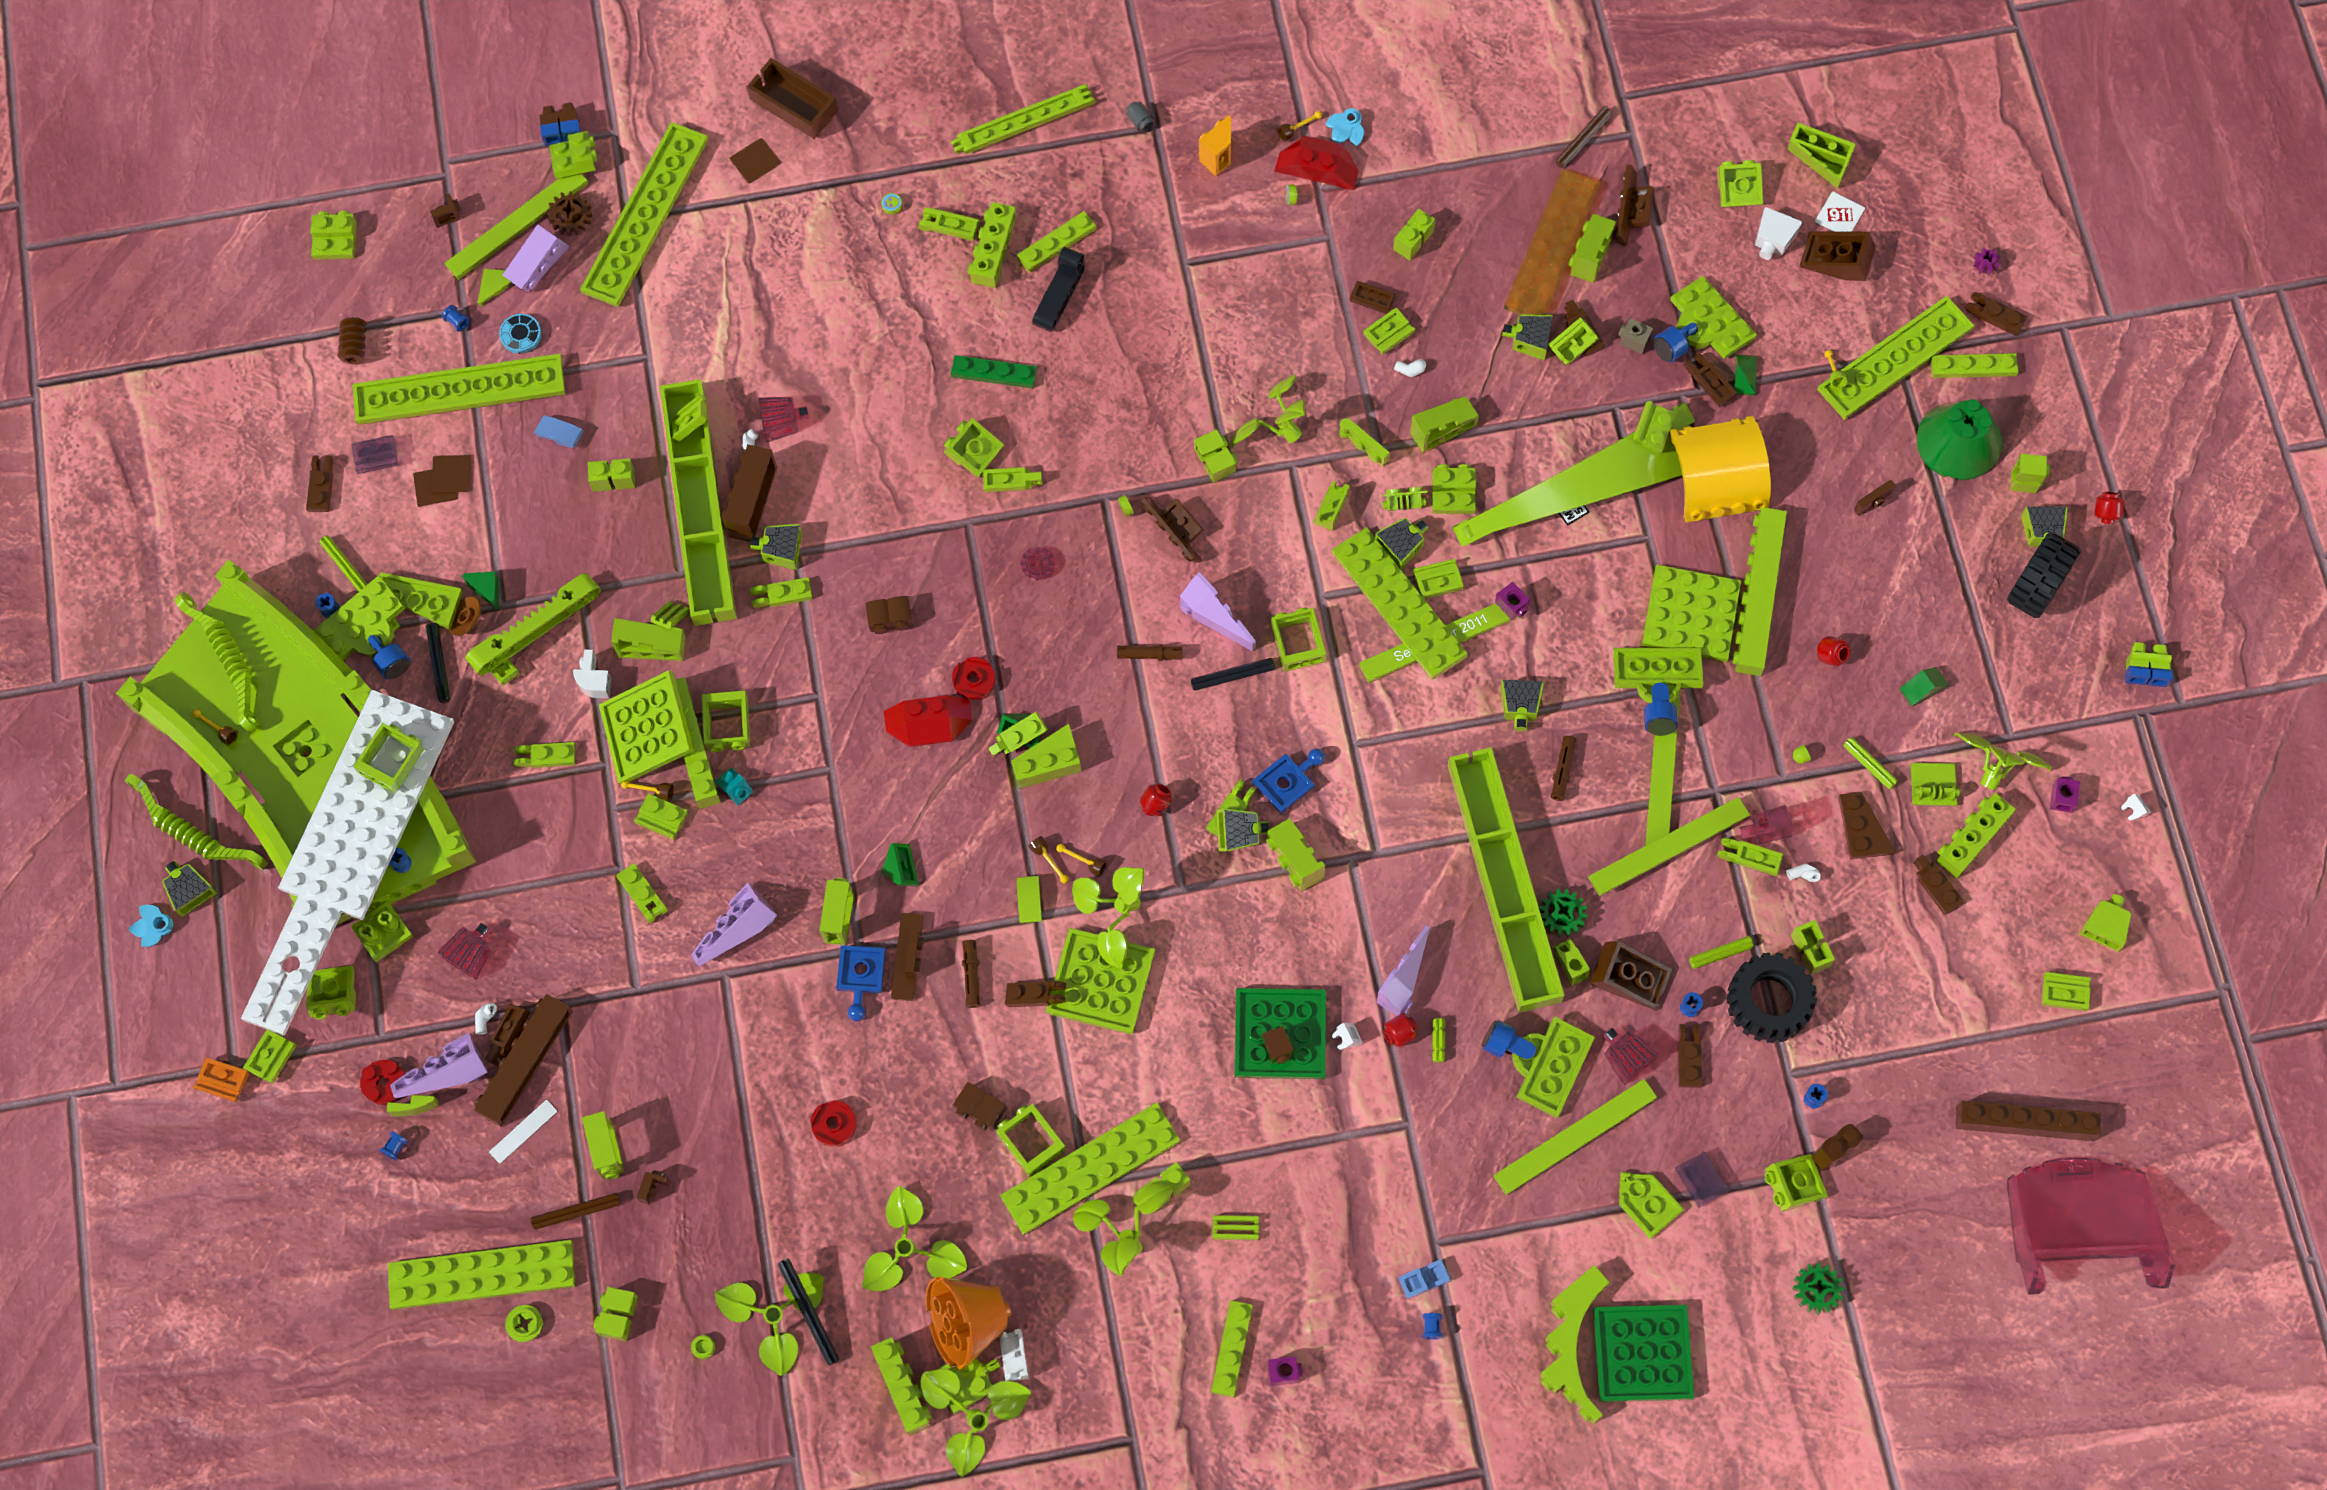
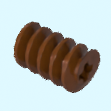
M349 317L340 322L339 351L337 356L342 362L347 364L360 365L364 363L362 356L365 355V351L362 349L365 348L363 341L366 340V336L363 334L367 331L364 327L367 323L361 318Z

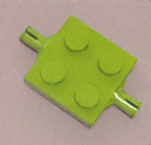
M976 1357L967 1367L958 1370V1367L952 1368L948 1364L939 1369L951 1370L958 1376L960 1389L953 1397L968 1408L988 1396V1390L992 1386L988 1373L999 1368L1000 1365L996 1358L983 1365ZM950 1400L948 1405L954 1415L961 1412L962 1409Z

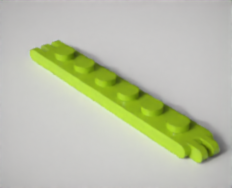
M1084 84L958 134L957 138L951 141V144L955 147L956 154L962 152L969 154L1091 106L1096 101L1092 97L1091 91H1088V85Z

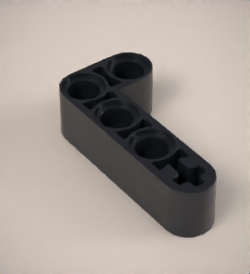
M1068 247L1062 248L1058 257V269L1034 314L1033 325L1050 332L1054 331L1085 269L1083 253Z

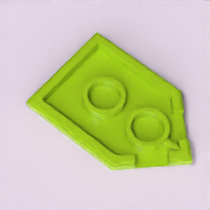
M1620 1172L1619 1205L1649 1239L1653 1238L1684 1211V1208L1654 1175Z

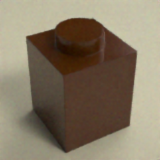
M1284 1026L1262 1034V1041L1272 1064L1276 1062L1283 1064L1291 1059L1290 1057L1293 1056L1294 1050Z

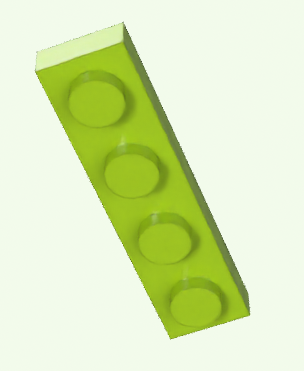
M1083 211L1017 254V259L1031 273L1058 255L1063 247L1069 248L1096 230V225Z
M2016 353L1934 355L1930 359L1932 378L2017 376L2018 374Z
M1230 1300L1211 1393L1234 1398L1253 1305Z

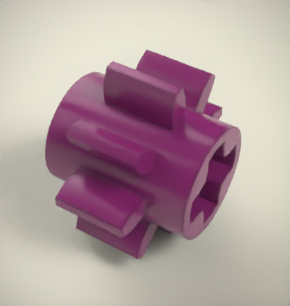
M1983 248L1981 254L1978 252L1975 254L1974 259L1976 261L1973 267H1977L1980 274L1987 273L1990 275L1992 269H1998L2000 264L1997 262L2000 256L1996 255L1994 249L1986 250Z

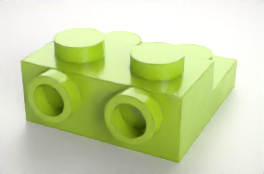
M588 131L568 135L567 142L549 145L555 179L595 171L594 162H597L598 159L595 149L592 150V148H595L593 135L589 136Z
M1755 160L1742 161V164L1726 161L1717 167L1721 208L1763 205L1761 163H1755Z
M320 211L318 215H312L311 235L313 240L311 256L313 259H354L357 221L353 214L348 211H339L337 215H330L326 211Z
M971 418L968 422L965 420L961 422L956 429L959 433L955 438L953 436L948 438L944 443L946 449L943 453L956 464H961L974 476L979 477L1004 444L976 420Z
M1440 464L1437 468H1433L1432 514H1475L1476 468H1471L1467 464L1459 465L1458 468H1449L1447 464Z
M353 965L315 970L307 987L306 1008L310 1017L321 1020L325 1019L327 1015L337 1014L338 1016H346L349 1012L355 1011L356 992L354 989L355 970Z
M1811 1154L1776 1162L1765 1169V1181L1768 1185H1772L1775 1193L1773 1196L1774 1203L1781 1208L1782 1212L1802 1207L1808 1203L1824 1200L1828 1197Z

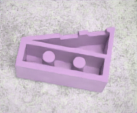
M537 225L503 273V276L529 293L570 246L545 228Z

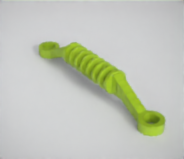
M181 592L174 598L176 605L185 614L201 622L209 642L212 643L216 655L219 656L220 662L223 663L226 674L230 677L231 683L234 684L237 690V719L244 729L253 732L260 726L257 717L250 711L251 671L247 668V664L243 662L244 658L240 655L239 649L236 648L237 646L233 642L232 636L229 635V630L225 628V623L197 610V605L193 598L187 593Z
M130 773L124 780L129 786L142 794L153 825L156 828H161V831L164 833L168 832L170 837L175 836L176 841H182L184 846H188L192 851L195 850L198 855L202 854L204 859L247 860L260 870H264L269 864L263 857L252 850L225 848L216 839L212 840L211 836H205V832L198 831L197 827H191V823H184L183 818H178L177 814L171 813L169 809L158 805L147 784Z

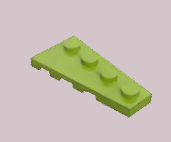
M380 572L379 576L388 584L406 607L405 609L449 630L451 629L463 594L461 588Z

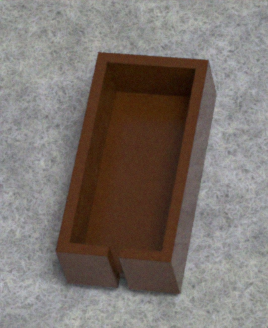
M770 58L760 70L761 75L757 74L747 85L751 101L813 139L818 136L839 110L835 96L773 58Z
M747 444L746 450L741 453V466L734 474L735 484L733 489L729 490L727 498L729 503L727 508L723 509L721 520L724 522V528L727 530L730 538L751 542L752 536H756L776 474L777 465L772 450Z

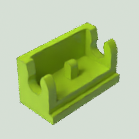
M1580 317L1548 345L1565 365H1569L1595 343L1599 337L1588 323Z
M1332 481L1313 521V524L1333 531L1350 491L1349 485L1344 484L1341 488L1336 485V481Z

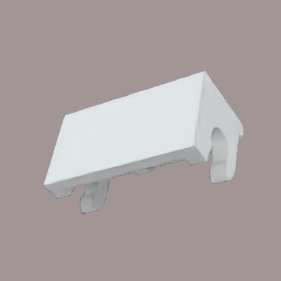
M1016 1329L1012 1333L1002 1332L999 1339L1005 1380L1014 1382L1029 1379L1021 1329Z

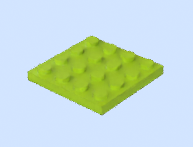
M1656 565L1641 646L1649 648H1701V658L1727 662L1741 580Z
M668 670L599 704L619 784L627 781L630 782L694 751L674 672Z
M1069 928L1054 979L1056 982H1065L1067 984L1066 990L1051 991V995L1065 996V1002L1050 1004L1046 1008V1014L1133 1035L1155 949L1127 942L1128 948L1123 968H1116L1108 964L1101 957L1097 947V934Z

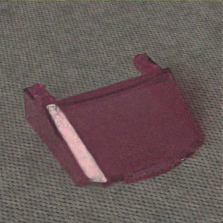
M2063 1158L2042 1162L2041 1166L2034 1168L2029 1166L2024 1168L2023 1172L2017 1176L2012 1175L2007 1179L2016 1263L2020 1264L2028 1295L2040 1294L2046 1288V1279L2041 1265L2042 1261L2138 1257L2146 1284L2152 1288H2169L2175 1262L2145 1172L2138 1169L2134 1172L2122 1168L2123 1164L2115 1162L2114 1165L2101 1163V1159Z

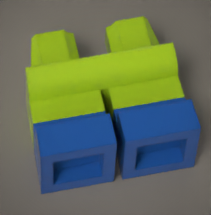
M2135 642L2132 645L2130 655L2126 659L2125 683L2145 685L2147 683L2149 686L2167 687L2173 680L2172 671H2170L2172 655H2168L2166 645H2154L2152 653H2146V644Z

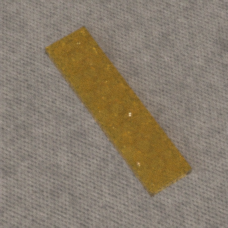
M1565 169L1561 170L1506 300L1504 309L1520 315L1547 314L1601 182Z

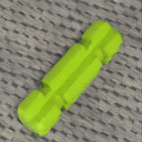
M1435 1018L1433 1019V1062L1441 1063L1445 1061V1052L1443 1051L1445 1050V1019Z

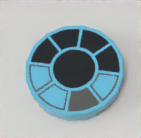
M516 314L503 322L500 327L499 336L506 350L516 354L521 352L527 353L539 344L541 328L535 318L528 314Z

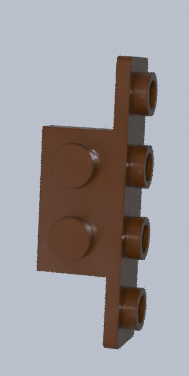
M1631 164L1626 166V172L1623 174L1624 187L1620 193L1621 207L1618 209L1619 220L1618 226L1615 228V236L1623 246L1628 244L1630 228L1650 225L1654 188L1652 186L1636 187L1638 174Z
M1143 496L1141 498V501L1144 503L1143 508L1147 513L1155 516L1157 519L1156 524L1162 530H1166L1169 533L1170 541L1176 546L1179 545L1183 550L1182 555L1189 562L1199 563L1202 559L1190 544L1204 529L1182 502L1175 498L1161 511L1151 498Z
M901 914L891 992L893 1000H914L917 972L921 970L919 951L923 950L924 937H921L924 919L922 914Z

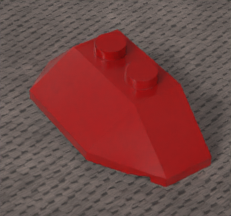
M1306 135L1279 153L1275 172L1350 190H1354L1359 170L1344 144Z
M948 695L906 700L884 711L886 733L892 735L908 747L953 742L973 722L970 700Z

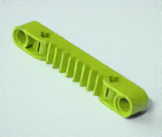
M588 573L580 574L558 590L557 598L551 597L552 603L545 601V608L538 606V613L531 611V618L523 616L524 622L522 623L517 620V627L509 626L510 632L503 630V635L494 634L472 648L465 657L466 661L479 676L489 673L597 598L601 588Z

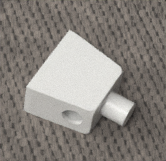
M1765 207L1755 242L1757 247L1762 248L1759 253L1760 257L1770 260L1773 253L1779 256L1783 255L1797 236L1802 221Z

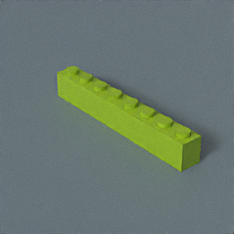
M1761 507L1759 514L1754 515L1753 527H1756V532L1752 533L1750 539V546H1753V552L1749 553L1747 565L1750 566V573L1746 572L1744 585H1748L1747 592H1743L1741 604L1745 605L1744 612H1740L1738 624H1741L1742 627L1741 632L1737 631L1735 644H1739L1738 651L1734 652L1732 664H1736L1735 672L1761 676L1765 667L1787 511Z

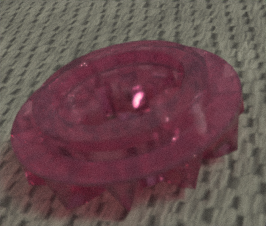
M1034 547L1023 554L1021 568L1028 578L1039 580L1047 578L1050 573H1053L1055 560L1049 550L1042 547ZM1034 558L1038 562L1043 561V563L1041 564L1042 570L1037 566L1032 567L1034 566Z

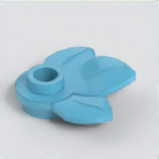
M1350 108L1343 113H1335L1326 122V126L1333 129L1332 140L1335 143H1342L1349 138L1354 145L1358 146L1364 136V129L1361 126L1362 117L1356 109ZM1350 115L1355 116L1353 121L1348 120Z
M154 905L139 906L142 919L129 927V931L132 934L142 938V947H151L156 945L162 936L171 932L173 920L170 916L162 914L160 909ZM165 922V927L160 929V924Z

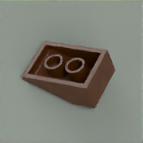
M1810 231L1800 267L1845 281H1866L1876 246L1870 232Z
M1620 941L1605 942L1590 983L1611 994L1650 1009L1658 1010L1672 969Z

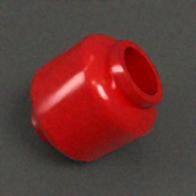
M2102 492V495L2096 498L2095 516L2101 519V523L2114 524V520H2119L2123 517L2124 499L2116 492Z
M1826 636L1817 646V656L1825 664L1841 666L1850 656L1849 645L1841 638Z
M1160 783L1148 786L1140 798L1142 810L1148 816H1162L1172 803L1170 789Z
M1399 1014L1384 1025L1383 1035L1391 1046L1395 1045L1400 1048L1416 1038L1415 1030L1418 1027L1412 1017L1408 1018L1404 1014Z

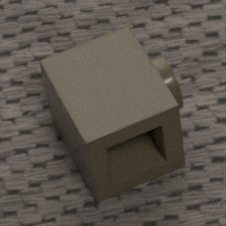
M1630 318L1627 325L1623 324L1618 334L1621 337L1619 345L1643 354L1651 338L1653 328Z

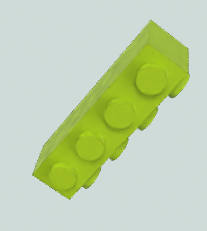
M991 202L990 208L986 209L984 214V221L986 222L979 231L980 242L979 245L976 244L974 247V262H970L968 268L971 283L996 288L1017 217L1014 206Z
M1996 793L1990 798L1986 796L1978 805L1981 809L1977 814L1972 812L1964 821L1967 824L1962 830L1959 827L1951 836L1953 839L1951 844L1945 843L1937 852L1940 857L1936 863L1956 879L2016 810Z
M893 1337L871 1346L907 1434L912 1436L931 1427L928 1420L932 1417L927 1405L922 1407L919 1398L923 1397L918 1384L913 1385L910 1379L914 1375L909 1363L904 1364L901 1355L905 1353L900 1341L895 1343Z

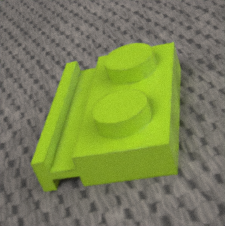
M1395 308L1366 328L1363 334L1380 351V354L1384 355L1415 333V328Z
M699 394L671 417V420H673L671 424L672 439L680 442L683 438L688 437L697 427L706 422L708 418L707 405L704 403L706 398Z
M1652 401L1646 402L1633 441L1641 443L1640 445L1656 453H1661L1676 414L1653 404Z
M1455 559L1415 568L1413 571L1420 595L1424 599L1460 591L1464 588Z
M648 793L634 822L637 825L674 840L688 815V811Z
M2051 972L2043 974L2042 1006L2080 1011L2089 1010L2090 977Z
M266 1030L243 1069L273 1084L297 1045L270 1030Z

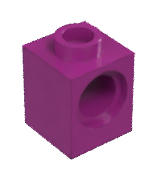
M1513 581L1496 594L1495 603L1511 620H1514L1517 616L1521 618L1529 610L1530 599ZM1516 600L1519 604L1512 605L1509 601Z
M2066 776L2057 778L2052 785L2050 809L2072 813L2078 806L2080 781H2075L2073 778ZM2061 790L2067 791L2070 797L2064 796Z
M1296 1356L1268 1359L1270 1386L1297 1384L1299 1377H1303L1301 1362L1297 1363ZM1289 1366L1292 1369V1374L1288 1377L1282 1376L1279 1373L1280 1367Z

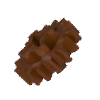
M569 191L568 196H565L562 192L561 198L553 197L555 203L549 202L550 209L547 210L549 223L552 224L554 230L559 228L561 235L565 231H567L568 236H571L573 231L579 235V229L585 231V224H591L589 219L593 217L592 211H590L592 209L591 205L587 202L586 197L581 199L580 193L573 196L572 192Z

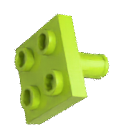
M386 901L367 914L363 920L360 919L350 926L376 963L414 937L389 901Z

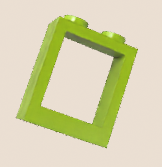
M1299 608L1293 613L1287 614L1282 612L1271 617V627L1284 672L1326 662V651L1314 608ZM1309 622L1316 649L1286 655L1279 629Z
M746 691L702 694L703 735L707 751L721 752L723 749L730 748L733 750H743L745 747H750L749 705ZM742 707L743 737L712 739L711 709Z
M382 722L353 767L357 774L396 794L423 753L424 748L418 737L412 734L407 736L401 733L402 730L396 725L390 724L388 726ZM388 737L412 749L394 778L370 766Z
M844 878L827 879L819 930L824 943L847 945L854 893L850 882H847Z
M1033 1103L1030 1106L1025 1105L1016 1112L1017 1115L1011 1120L1005 1119L998 1125L999 1129L996 1130L999 1139L1029 1178L1066 1152L1065 1145ZM1033 1115L1054 1144L1027 1163L1006 1134Z
M604 1111L582 1117L594 1170L602 1179L612 1180L618 1178L619 1174L625 1171L612 1120Z

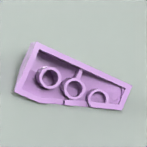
M1200 572L1197 573L1180 595L1181 610L1186 615L1190 614L1195 620L1250 651H1254L1256 649L1255 639L1240 620L1233 619L1229 606L1219 602L1216 596L1218 592Z
M749 883L728 903L731 906L724 917L720 915L717 918L716 922L718 923L714 931L706 933L691 954L698 966L758 934L765 927L773 923L774 918L777 916L775 911Z
M1427 925L1409 949L1411 952L1404 954L1397 969H1393L1378 991L1377 1003L1396 1016L1402 1014V1012L1407 1013L1413 1004L1411 999L1430 929Z
M470 1033L442 1047L444 1052L437 1057H428L426 1063L420 1069L414 1068L393 1082L390 1086L394 1098L466 1084L479 1080L484 1074L488 1073Z

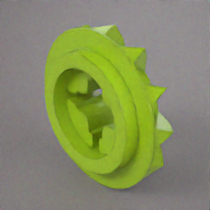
M530 1305L515 1307L506 1318L505 1326L508 1335L522 1343L533 1341L540 1334L543 1326L542 1315L536 1308ZM520 1316L527 1321L532 1320L528 1324V1332L523 1327L518 1328L522 1324Z

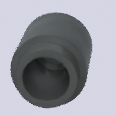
M1132 102L1128 105L1126 116L1137 130L1142 132L1150 130L1155 121L1143 103Z

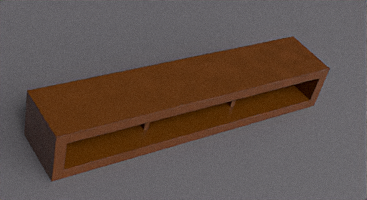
M548 994L537 1002L535 1006L536 1011L533 1016L525 1021L523 1032L514 1039L508 1056L502 1058L496 1075L491 1076L487 1083L488 1088L475 1102V1112L500 1127L505 1123L573 1013L570 1006Z
M1961 1101L1956 1106V1129L2095 1141L2101 1135V1113Z

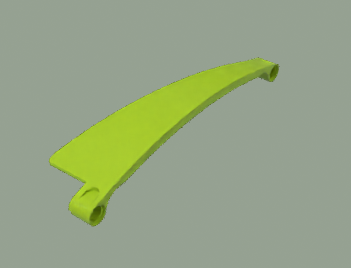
M1686 402L1669 410L1676 414L1670 429L1676 428L1681 430L1695 422ZM1634 431L1535 486L1475 517L1456 524L1452 529L1460 545L1463 547L1494 531L1681 476L1682 470L1676 448L1670 441L1668 434L1663 451L1656 453L1640 445L1641 443L1633 441L1636 432Z

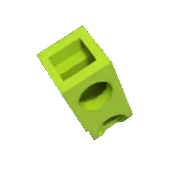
M1571 939L1553 947L1556 958L1563 967L1571 986L1589 978L1590 969Z

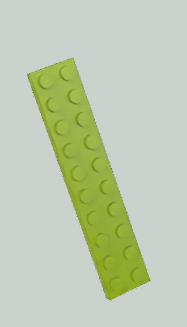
M673 122L670 123L581 286L580 291L582 294L619 307L709 140L707 135Z
M561 354L353 384L355 421L357 425L565 395Z

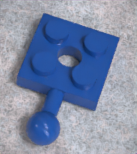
M1319 748L1312 749L1308 754V759L1299 766L1285 753L1254 778L1252 783L1276 810L1282 814L1314 788V784L1304 772L1313 765H1321L1325 761V753ZM1281 779H1286L1290 785L1282 789L1277 785V782Z
M841 945L836 989L837 991L854 992L853 1005L848 1009V1017L852 1021L858 1022L865 1017L866 1011L862 1006L863 992L882 994L886 956L885 948ZM860 964L867 966L866 973L862 975L855 972V968Z

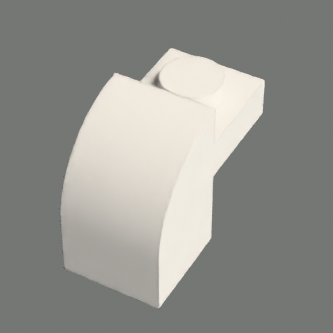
M584 650V657L580 658V670L573 669L574 678L579 688L589 697L610 698L612 678L609 672L596 670L597 657L594 651Z

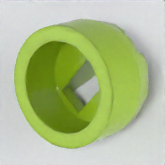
M1804 745L1797 747L1793 752V759L1797 763L1802 764L1811 760Z

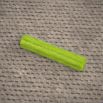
M1853 737L1844 743V747L1888 789L1893 788L1897 784L1898 780Z
M1746 936L1690 957V965L1693 969L1752 949L1754 946L1750 936Z

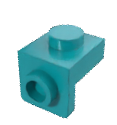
M732 767L715 781L718 787L737 806L753 793L746 780Z

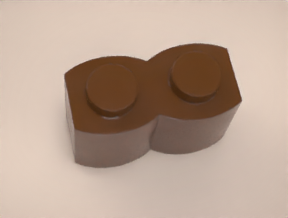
M908 596L866 602L870 632L883 634L890 629L903 631L913 625Z
M969 1082L966 1083L953 1104L956 1109L955 1113L965 1120L968 1117L975 1120L974 1125L984 1131L987 1128L993 1131L1007 1109L1006 1104Z
M1853 1124L1845 1125L1813 1153L1812 1159L1822 1171L1828 1170L1841 1158L1847 1156L1862 1141L1863 1135Z

